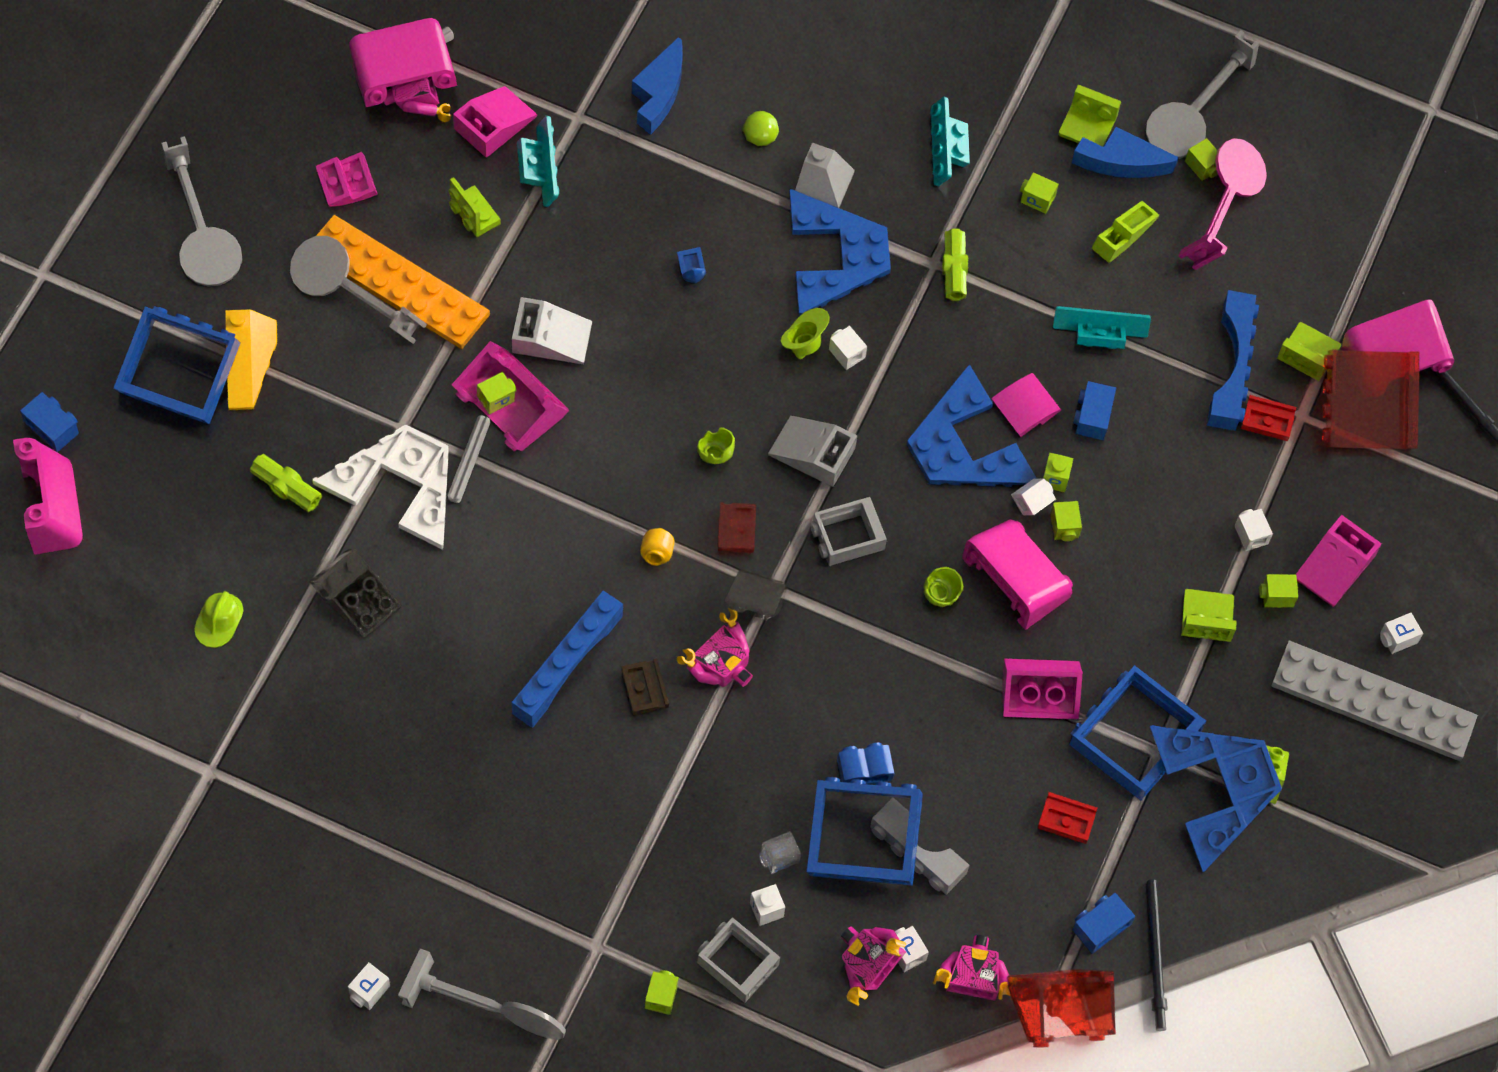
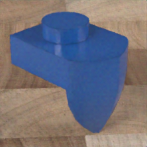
M697 247L677 252L683 279L691 283H697L703 279L706 270L701 248Z

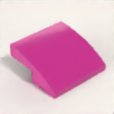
M362 152L341 161L338 157H335L316 166L330 207L354 203L377 195L365 155Z
M1033 373L1019 379L991 398L1020 437L1039 423L1043 425L1061 411Z

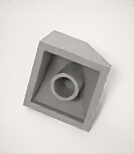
M812 143L805 158L795 191L839 208L855 170L835 150Z

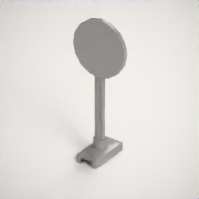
M1240 30L1235 36L1230 61L1192 105L1171 102L1161 105L1152 112L1146 126L1148 142L1177 156L1179 159L1186 157L1188 149L1203 141L1206 136V124L1199 111L1237 67L1242 65L1250 70L1255 65L1259 42L1255 41L1250 45L1243 40L1244 32Z
M185 136L180 137V145L168 148L167 142H163L162 148L167 170L174 169V171H177L196 227V231L191 233L182 244L179 253L181 267L186 276L197 284L208 287L222 285L232 280L240 269L242 263L241 246L236 238L226 230L206 227L186 169L188 164H190Z
M314 236L304 241L295 250L291 259L290 274L294 284L302 292L311 296H325L342 286L391 319L389 327L413 344L416 340L411 336L418 325L423 328L426 327L427 324L405 307H402L400 311H395L347 279L350 259L346 248L337 239L329 236Z
M423 949L419 950L398 994V997L403 998V1005L413 1008L421 989L429 992L435 991L491 1012H499L515 1025L545 1038L559 1040L564 1038L566 1029L556 1019L531 1006L517 1002H505L501 1005L495 1000L437 980L435 976L429 975L434 960L430 952Z

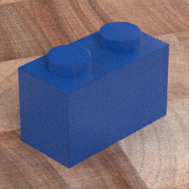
M1088 381L1086 389L1080 390L1078 403L1082 404L1081 411L1076 410L1073 421V424L1077 425L1075 434L1104 440L1116 387Z
M43 392L20 410L23 422L56 452L61 450L79 434L77 428L78 421L69 411L65 413L54 397L51 396L49 398Z
M1116 893L1109 898L1107 895L1103 896L1094 904L1096 907L1090 912L1084 910L1075 918L1076 923L1072 931L1092 954L1131 926L1134 921L1135 915Z

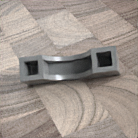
M892 798L872 818L870 827L878 839H884L891 845L892 851L897 856L904 857L909 811L896 799ZM917 845L914 871L918 874L922 873L929 879L930 885L935 890L942 891L947 895L967 874L969 864L951 848L940 852H931Z

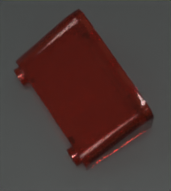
M1070 969L1007 976V988L1026 1039L1028 1042L1033 1043V1047H1049V1042H1054L1056 1038L1083 1035L1089 1036L1090 1041H1103L1105 1036L1116 1034L1114 971Z

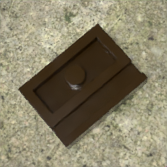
M657 658L649 662L643 661L621 666L633 716L656 711L663 707L669 708V701Z

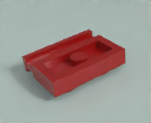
M1249 395L1241 429L1288 441L1297 407Z
M1049 792L1037 828L1087 844L1098 808Z

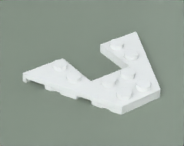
M404 425L397 429L394 434L380 439L376 445L367 450L359 451L345 463H339L335 465L333 470L319 478L315 477L313 479V485L355 506L381 467L421 487L400 520L399 528L443 549L448 445L408 425Z

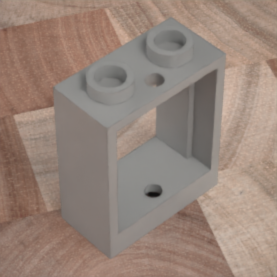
M870 497L814 513L813 523H810L811 531L814 537H818L820 541V555L823 559L826 558L829 566L885 550L887 539ZM861 516L870 541L833 551L824 526Z
M732 917L728 923L722 922L714 933L716 936L710 942L706 940L697 951L699 953L697 963L746 1003L779 966L780 957ZM731 935L763 960L741 986L710 960Z

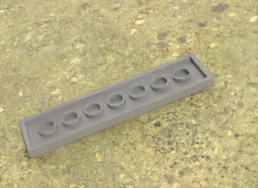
M1292 641L1287 643L1271 685L1274 688L1458 761H1461L1478 716Z

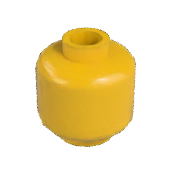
M662 528L648 530L643 536L640 548L641 556L651 565L658 566L667 563L673 553L674 538L668 531Z

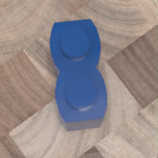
M872 743L865 749L849 746L838 753L837 762L842 782L850 783L851 779L866 781V784H876L878 781L888 782L893 780L895 773L889 745Z

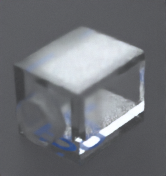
M791 831L763 842L759 857L763 866L768 867L771 874L799 863L801 852Z

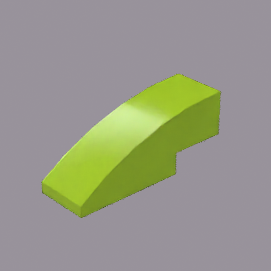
M1143 201L1139 202L1115 219L1110 228L1098 235L1092 249L1110 263L1130 247L1158 219L1159 214Z

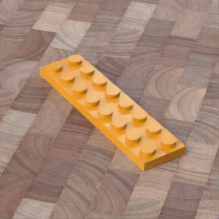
M333 215L316 235L337 239L346 248L350 259L347 279L399 311L402 307H405L427 324L426 328L460 349L464 348L490 316V310L336 215Z

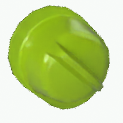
M814 308L804 312L782 335V346L791 349L798 359H803L806 355L816 352L821 345V333L829 323L830 317L828 312L822 308Z
M226 591L213 594L205 601L195 625V635L201 644L206 647L216 648L230 641L242 618L243 605L241 601Z

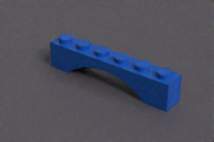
M1228 290L1225 297L1221 323L1227 330L1233 344L1235 354L1234 370L1228 381L1213 394L1209 406L1207 426L1235 431L1238 423H1243L1245 408H1241L1242 401H1246L1248 387H1244L1245 380H1249L1251 367L1247 366V361L1251 360L1254 346L1250 345V339L1254 340L1256 325L1252 324L1253 319H1257L1259 305L1255 304L1256 295Z
M605 591L601 592L512 701V714L532 728L548 710L556 694L578 663L601 639L611 632L623 617V603Z

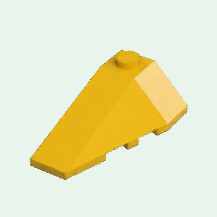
M226 310V330L235 334V338L240 342L227 377L229 410L254 409L264 375L270 365L272 353L277 346V321L253 310Z

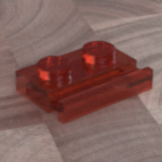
M720 502L718 551L729 550V552L754 553L756 504H724V502Z

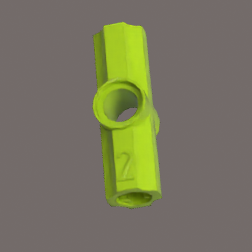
M950 229L944 233L942 273L945 275V297L951 301H960L966 298L968 255L965 254V232L960 229Z
M265 454L258 455L253 461L250 472L267 483L277 496L282 499H290L307 512L313 511L318 506L322 498L321 493L302 481V478L295 470L287 466L283 468Z

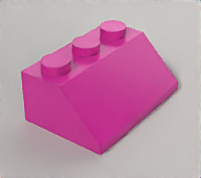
M1004 659L1002 680L1003 717L1079 719L1083 674L1080 662Z

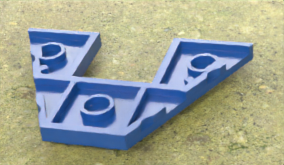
M790 189L792 235L839 234L842 270L796 271L799 316L810 309L819 306L823 307L831 300L840 299L850 294L851 290L861 285L866 286L872 283L876 278H882L890 274L891 265L887 227Z
M970 365L907 440V446L929 484L937 485L943 483L950 485L975 483L977 486H996L1002 484L1005 487H1012V485H1025L1032 479H1037L1016 443L975 461L972 460L952 425L989 410L993 405Z
M1152 725L1150 730L1167 775L1214 758L1219 767L1232 807L1184 823L1202 872L1206 871L1282 790L1264 740Z

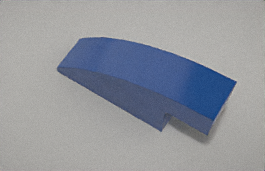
M679 37L632 80V94L645 103L637 111V124L649 134H652L665 119L679 90L682 74V40Z
M1115 127L1104 147L1082 137L1074 151L1071 163L1100 174L1116 177L1144 178L1173 173L1178 157Z

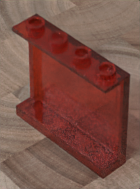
M1336 349L1328 351V355L1324 356V369H1327V379H1324L1323 383L1324 394H1327V403L1323 405V417L1326 418V427L1322 431V440L1326 442V447L1418 449L1419 351L1376 352L1337 351Z

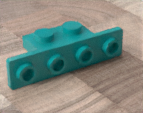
M942 97L934 103L930 110L934 185L940 186L951 178V163L961 167L970 164L968 123L949 117V101L947 97Z
M545 116L536 126L537 141L520 138L517 141L520 183L542 187L543 206L549 207L558 198L559 187L557 186V166H555L554 157L556 152L553 145L554 128L551 125V117Z
M1057 306L1055 308L1053 328L1076 331L1077 344L1125 349L1126 336L1148 337L1151 316Z

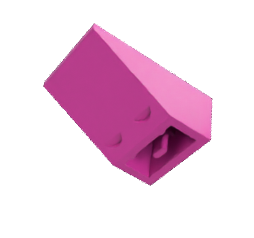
M506 86L471 99L453 114L454 129L486 158L537 117V114Z
M1341 515L1296 573L1297 581L1334 607L1374 559L1382 543Z

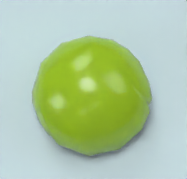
M757 111L747 117L742 131H744L747 141L757 146H767L777 138L779 126L773 115L765 111Z
M722 427L716 433L707 431L703 438L698 441L697 452L706 463L722 464L732 457L735 448V438L731 431Z
M936 568L925 580L923 592L928 601L933 605L939 607L952 605L963 591L962 577L952 568Z

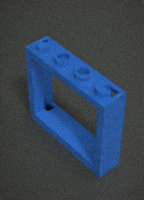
M154 306L151 309L145 307L113 389L129 397L210 424L240 342L235 338V334L222 329L221 332L212 330L213 326L199 321L197 325L189 322L190 318L178 313L175 317L168 315V311L164 308ZM155 321L227 346L203 409L131 384Z
M1134 665L1129 672L1121 673L1116 681L1118 684L1114 689L1109 687L1101 697L1103 701L1098 707L1096 705L1091 707L1086 714L1087 720L1083 724L1077 723L1074 730L1070 733L1072 739L1069 745L1142 801L1166 773L1161 758L1139 782L1085 739L1087 735L1131 685L1185 725L1188 731L1201 732L1206 720Z
M825 777V781L818 780L807 873L814 877L913 886L923 798L921 790L916 789L917 786L913 784H901V787H891V783L882 781L876 782V785H868L866 781L851 779L850 783L840 782V779L835 777ZM826 791L911 798L903 870L818 862Z

